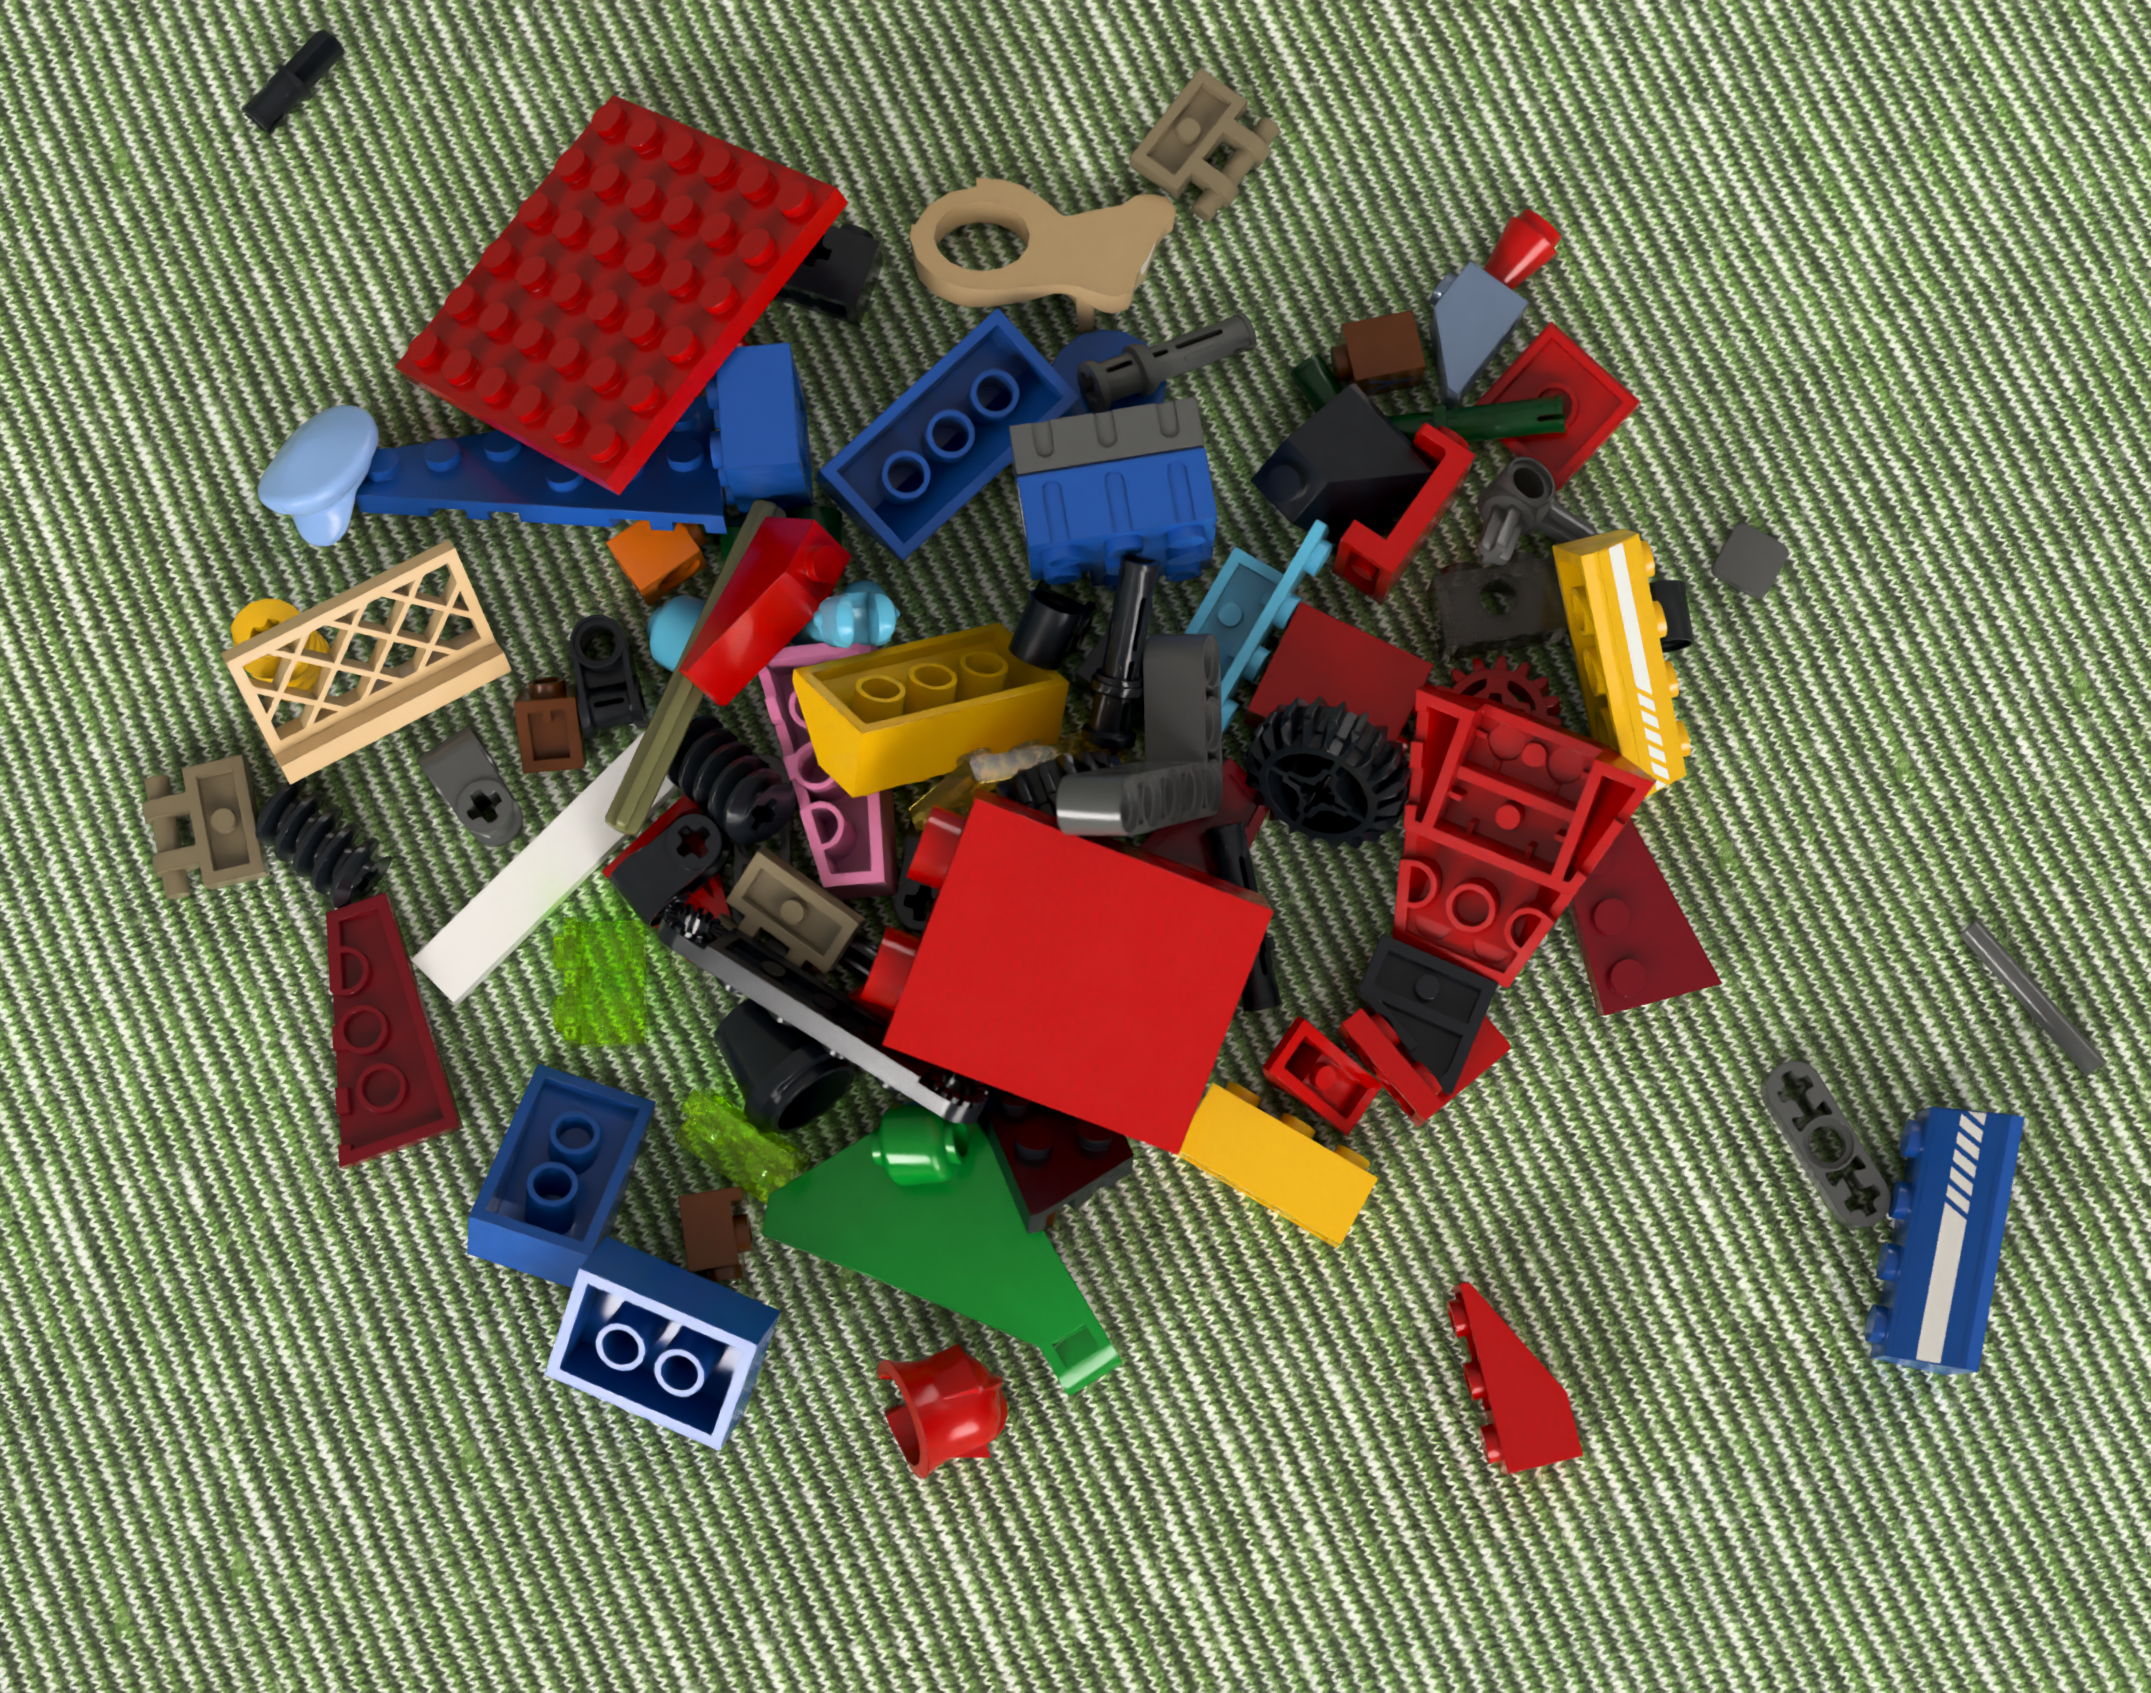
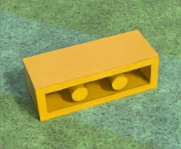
M1229 1081L1225 1089L1212 1083L1194 1114L1180 1153L1177 1156L1333 1247L1337 1248L1340 1246L1378 1180V1177L1367 1172L1371 1162L1343 1145L1338 1144L1333 1152L1315 1142L1312 1138L1316 1130L1290 1114L1283 1113L1280 1120H1277L1257 1108L1262 1101L1261 1098L1234 1082Z

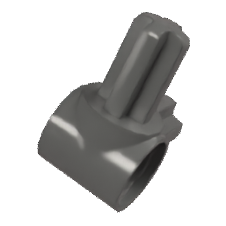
M1521 456L1514 459L1478 496L1477 508L1485 525L1476 549L1481 554L1480 561L1487 566L1492 563L1500 566L1507 564L1511 559L1519 536L1528 535L1535 528L1559 544L1594 536L1597 531L1595 527L1554 501L1557 490L1555 489L1553 476L1542 463L1531 457Z

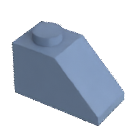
M1469 261L1458 277L1449 272L1429 299V302L1435 306L1429 324V333L1441 404L1447 403L1448 409L1457 407L1522 322L1529 303L1472 261Z

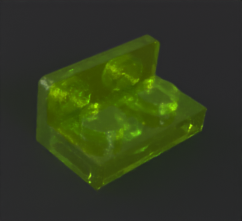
M564 917L563 933L555 934L553 939L554 967L556 971H563L564 995H555L553 1002L555 1031L564 1032V1041L573 1048L648 1046L647 926L642 920L581 922L577 917Z
M710 1087L693 1089L680 1109L688 1117L675 1135L676 1142L731 1181L743 1187L766 1205L769 1194L799 1177L811 1159L810 1156L775 1132L761 1133L763 1130L754 1127L741 1108Z

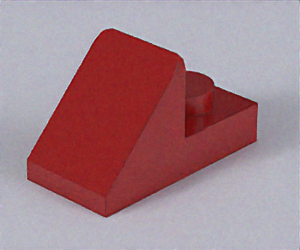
M1299 1016L1296 1017L1262 1067L1266 1083L1295 1097L1333 1130L1346 1136L1350 1134L1382 1087V1084L1306 1019Z

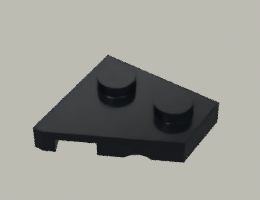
M1382 934L1356 994L1374 1015L1378 1013L1390 1024L1401 1040L1400 1046L1415 1063L1417 1061L1421 1062L1434 1075L1442 1087L1441 1093L1450 1096L1454 1091L1498 983Z

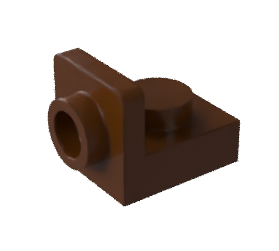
M552 676L531 680L528 682L529 688L521 689L513 702L523 774L583 769L586 766L587 758L583 728L576 698L577 684H566L564 677Z

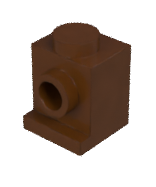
M741 1186L678 1196L688 1271L696 1275L705 1274L706 1279L717 1284L744 1279L743 1268L746 1267L744 1252L753 1251L754 1243L748 1213L738 1215L737 1205L749 1203L748 1191Z

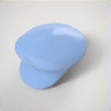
M339 405L314 415L297 428L286 440L260 479L258 485L260 501L274 512L292 515L299 534L309 544L321 547L330 546L340 540L348 528L357 489L369 471L372 457L378 444L379 431L371 414L361 407Z

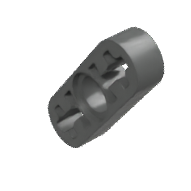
M1800 1061L1785 1062L1772 1069L1762 1082L1761 1097L1763 1103L1831 1215L1843 1226L1853 1229L1865 1228L1880 1222L1890 1208V1190L1818 1072L1812 1066ZM1785 1074L1791 1082L1801 1079L1807 1088L1800 1094V1099L1805 1108L1810 1112L1820 1105L1825 1115L1806 1122L1797 1130L1792 1120L1804 1116L1794 1100H1788L1783 1103L1779 1098L1777 1092L1785 1086L1781 1076ZM1818 1127H1827L1834 1130L1841 1139L1842 1151L1834 1162L1825 1163L1819 1161L1812 1155L1809 1149L1810 1135ZM1854 1160L1859 1170L1846 1175L1857 1190L1866 1187L1871 1190L1873 1198L1866 1203L1870 1213L1866 1216L1861 1209L1849 1211L1844 1201L1849 1199L1852 1194L1845 1180L1840 1178L1831 1184L1826 1174L1841 1170Z

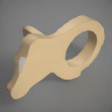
M976 177V187L952 191L928 205L916 224L911 225L910 244L912 259L919 280L934 295L956 305L964 307H995L1025 302L1051 294H1065L1074 301L1079 332L1094 331L1095 309L1110 314L1128 310L1135 290L1146 279L1156 247L1173 230L1176 210L1172 202L1166 197L1156 194H1140L1115 207L1066 216L1059 213L1046 200L1023 185L1003 179ZM973 223L997 224L1013 231L1024 241L1027 249L1018 260L1003 268L980 271L965 269L951 263L939 252L937 245L947 233L960 226Z

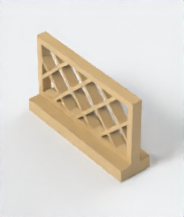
M449 539L220 653L254 717L268 749L290 785L512 671L503 650L493 636L458 553ZM446 564L450 577L441 597L417 592L425 574ZM458 594L460 595L463 603L456 601ZM380 597L396 600L385 625L360 620L368 603ZM411 604L435 609L424 634L400 629ZM450 613L470 618L473 628L450 640L439 639V635ZM324 625L339 628L328 654L304 648L310 632ZM355 632L379 638L368 663L344 658ZM394 642L417 647L411 660L393 669L383 667ZM267 654L282 657L272 682L249 678L243 666ZM298 661L322 666L312 691L287 686ZM337 670L362 675L356 688L338 697L327 695ZM257 694L265 695L263 703H261ZM281 699L305 704L301 716L277 728L273 727L271 720Z

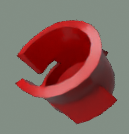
M959 1344L919 1361L883 1359L879 1363L877 1368L878 1378L894 1380L906 1402L885 1410L884 1414L908 1465L916 1476L925 1479L937 1467L953 1458H991L987 1444L1001 1433L1008 1416L1007 1402L1001 1390L1003 1383L1001 1376L991 1373L974 1356L964 1353Z

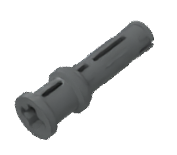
M1238 313L1218 323L1202 327L1150 347L1137 343L1125 346L1121 355L1099 363L1092 359L1079 363L1077 367V379L1081 394L1088 407L1094 413L1106 412L1110 409L1111 403L1135 394L1141 398L1147 397L1158 389L1162 381L1204 367L1226 357L1253 350L1255 348L1253 344H1256L1255 330L1250 319L1244 313Z

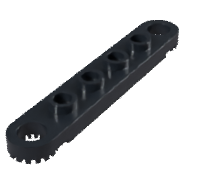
M677 902L676 905L671 903L666 907L656 930L659 939L676 953L715 976L716 981L723 988L736 994L746 995L768 1009L770 1016L779 1023L790 1027H797L821 1042L823 1049L832 1056L850 1060L873 1074L876 1082L885 1089L905 1094L946 1120L960 1124H971L978 1120L989 1097L987 1095L988 1089L983 1088V1082H975V1079L965 1077L962 1074L882 1045L888 1023L886 1020L737 928L729 931L724 925H720L721 921L718 918L712 919L714 915L711 912L703 915V908L698 907L697 911H694L693 904L687 903L685 907L682 902Z

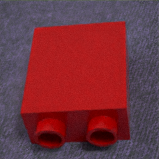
M978 787L966 816L933 804L906 878L936 888L938 892L920 937L889 925L887 926L861 995L863 1000L892 1010L882 1045L1179 1155L1274 911L1264 895L1108 836L1065 835L1060 829L1057 817Z

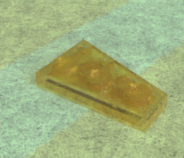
M1081 732L1071 734L1056 744L1043 746L1040 739L1029 740L1012 747L1007 752L993 754L991 748L976 749L959 757L956 760L957 768L910 807L908 811L916 832L922 831L933 804L948 810L964 806L967 813L977 787L986 791L996 789V784L1000 780L1010 779L1017 774L1018 769L1026 770L1035 766L1039 760L1042 762L1050 761L1060 754H1064L1066 757L1073 756L1080 750L1088 751L1089 754L1095 751H1105L1108 755L1119 756L1120 760L1126 754L1124 749L1092 744L1081 737Z

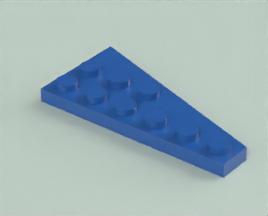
M707 396L695 398L620 495L613 493L498 429L492 432L450 439L441 438L432 442L390 449H377L372 457L369 471L355 495L359 510L363 513L430 516L441 508L465 510L468 519L490 520L493 512L519 513L521 522L613 527L621 522L622 519L650 521L652 530L674 531L678 522L704 524L706 533L727 534L723 488L720 486L718 469L713 468L711 458L710 431H716L713 409H709Z

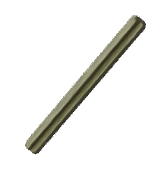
M757 499L752 503L606 813L605 822L618 832L635 836L641 831L704 696V693L678 670L764 518H786L785 511L773 502Z

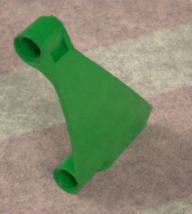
M977 1121L968 1124L971 1141L969 1159L966 1163L960 1164L958 1172L949 1181L906 1186L896 1184L889 1178L884 1166H878L873 1159L871 1132L769 1194L762 1230L764 1237L883 1282L1040 1348L1068 1396L1075 1394L1123 1364L1044 1230L1027 1234L989 1140Z

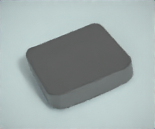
M1739 523L1730 533L1712 565L1711 573L1715 578L1759 600L1768 593L1786 561L1789 551L1784 544L1745 523Z

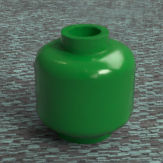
M917 1102L891 1105L882 1116L880 1128H875L871 1135V1152L875 1163L878 1166H884L889 1178L901 1186L949 1181L958 1172L960 1164L966 1163L970 1155L971 1141L968 1124L946 1120Z

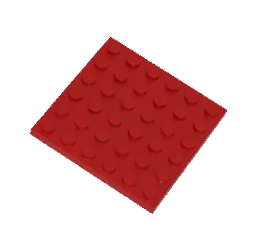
M612 95L606 104L594 113L590 124L570 149L558 158L554 169L534 194L522 203L518 214L497 240L485 249L481 260L461 285L448 295L444 306L429 325L412 340L407 352L396 364L395 368L409 382L613 493L620 495L843 211L848 201L835 186Z

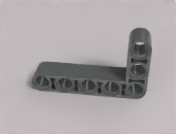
M1211 633L1152 634L1148 637L1143 657L1145 761L1066 775L1062 778L1057 793L1056 809L1058 823L1063 834L1132 836L1212 816L1219 811L1223 794L1221 664L1219 645L1215 635Z

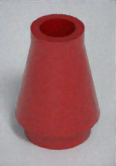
M1524 209L1518 218H1509L1483 270L1513 290L1557 254L1554 248L1561 240V236L1540 215L1529 209Z

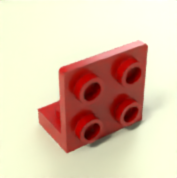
M1368 1007L1357 1010L1341 1024L1336 1033L1371 1075L1382 1084L1383 1089L1417 1128L1510 1050V1043L1485 1015L1454 1091L1448 1096L1441 1093L1442 1087L1434 1075L1421 1062L1417 1061L1415 1063L1400 1046L1401 1040L1390 1024L1378 1013L1374 1015Z

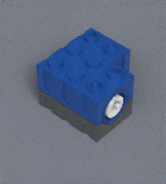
M1196 397L1159 404L1152 403L1114 409L1102 413L1057 418L1045 422L1009 426L1012 466L1031 581L1045 579V583L1049 585L1067 584L1079 580L1082 577V572L1089 571L1092 587L1105 585L1106 590L1116 591L1120 559L1122 555L1128 554L1146 556L1155 559L1156 562H1160L1158 576H1165L1169 582L1191 580L1199 577L1202 574V569L1211 568L1217 511Z

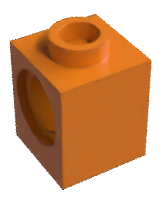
M639 520L606 542L614 559L647 606H650L708 567L700 549L708 541L695 523L677 522L674 531L652 530L650 521Z

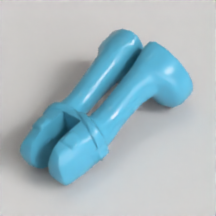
M859 580L848 584L839 595L826 598L820 603L818 610L814 612V617L790 642L795 646L825 643L835 648H849L854 643L866 646H880L891 640L900 612L894 606L885 590L877 583Z

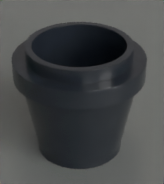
M750 998L733 1009L723 1019L714 1034V1043L719 1048L746 1102L744 1114L760 1133L775 1132L776 1134H787L808 1125L828 1111L845 1094L855 1076V1063L832 1056L823 1049L821 1042L797 1027H790L779 1023L770 1016L768 1009Z

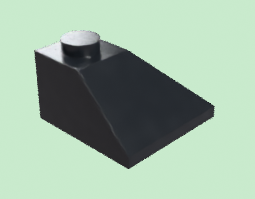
M1352 383L1288 436L1250 481L1291 524L1309 532L1316 519L1329 527L1330 533L1326 540L1339 545L1342 536L1354 519L1379 535L1423 487L1436 467L1355 383Z

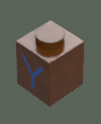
M1413 310L1342 324L1337 346L1330 348L1331 363L1336 380L1338 382L1346 381L1347 386L1355 383L1367 396L1421 385L1426 364Z

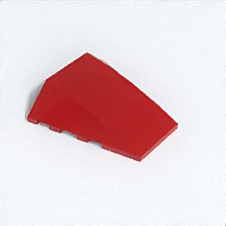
M1419 687L1416 690L1414 711H1417L1415 738L1411 742L1409 768L1412 769L1408 803L1405 804L1403 829L1406 830L1403 857L1400 859L1392 938L1508 988L1657 780L1620 755L1609 745L1492 699Z

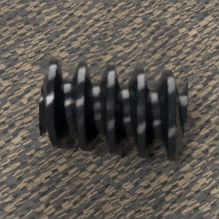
M701 715L692 719L669 768L667 778L681 789L688 798L696 802V805L737 843L751 845L763 842L778 833L788 823L794 811L796 803L794 788L787 782L783 783L782 777L771 768H767V763L759 756L753 755L752 750L743 742H738L737 736L729 729L724 728L723 724L713 715Z
M305 777L291 785L287 782L270 797L260 811L256 822L255 835L257 841L266 847L274 846L275 856L280 861L286 863L293 861L292 868L294 873L302 878L311 877L310 883L316 892L322 894L330 892V904L335 908H341L363 900L383 878L393 857L389 855L377 862L373 859L380 844V841L375 837H371L357 846L355 841L362 827L358 822H352L341 830L337 829L336 827L343 816V810L339 806H334L321 815L318 811L325 800V794L321 791H315L305 799H302L300 796L307 785Z

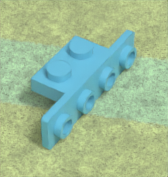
M1318 519L1314 522L1284 574L1234 546L1184 634L1211 633L1215 635L1218 641L1221 664L1222 736L1232 723L1240 707V704L1232 699L1242 682L1246 679L1254 683L1269 659L1271 651L1263 647L1275 626L1282 630L1286 629L1299 603L1302 601L1301 597L1294 594L1306 573L1316 577L1331 553L1333 545L1325 541L1330 533L1329 527Z

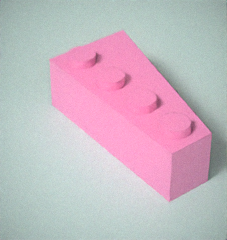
M825 643L784 647L758 674L766 697L764 700L771 722L775 726L784 754L783 761L798 799L801 809L800 815L822 886L839 900L896 895L898 889L893 788L881 790L868 796L852 798L818 765L792 681L793 669L879 650L876 645L866 646L858 643L852 644L849 648H835Z

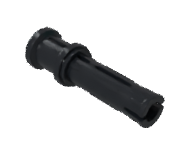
M1128 554L1122 555L1120 559L1119 579L1107 635L1106 651L1102 667L1097 668L1091 676L1090 687L1095 690L1090 722L1083 724L1081 737L1092 744L1117 749L1135 746L1137 734L1132 730L1137 698L1144 696V677L1140 675L1141 659L1146 642L1154 589L1161 565L1160 562H1156L1153 558Z

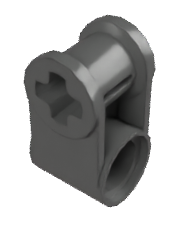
M469 725L417 758L420 766L443 800L450 804L460 822L481 844L489 847H502L511 843L519 836L523 827V813L520 805L498 774L500 770ZM493 804L499 817L493 822L488 823L482 810L486 806Z

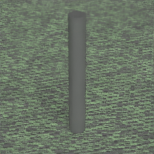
M1978 919L1959 934L2085 1076L2094 1072L2106 1061Z

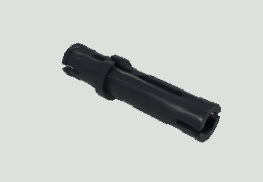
M1245 821L1205 829L1212 851L1216 877L1259 893L1248 847ZM1267 931L1241 994L1243 1012L1258 1011L1283 1004L1271 955V950L1276 948L1273 935H1267Z

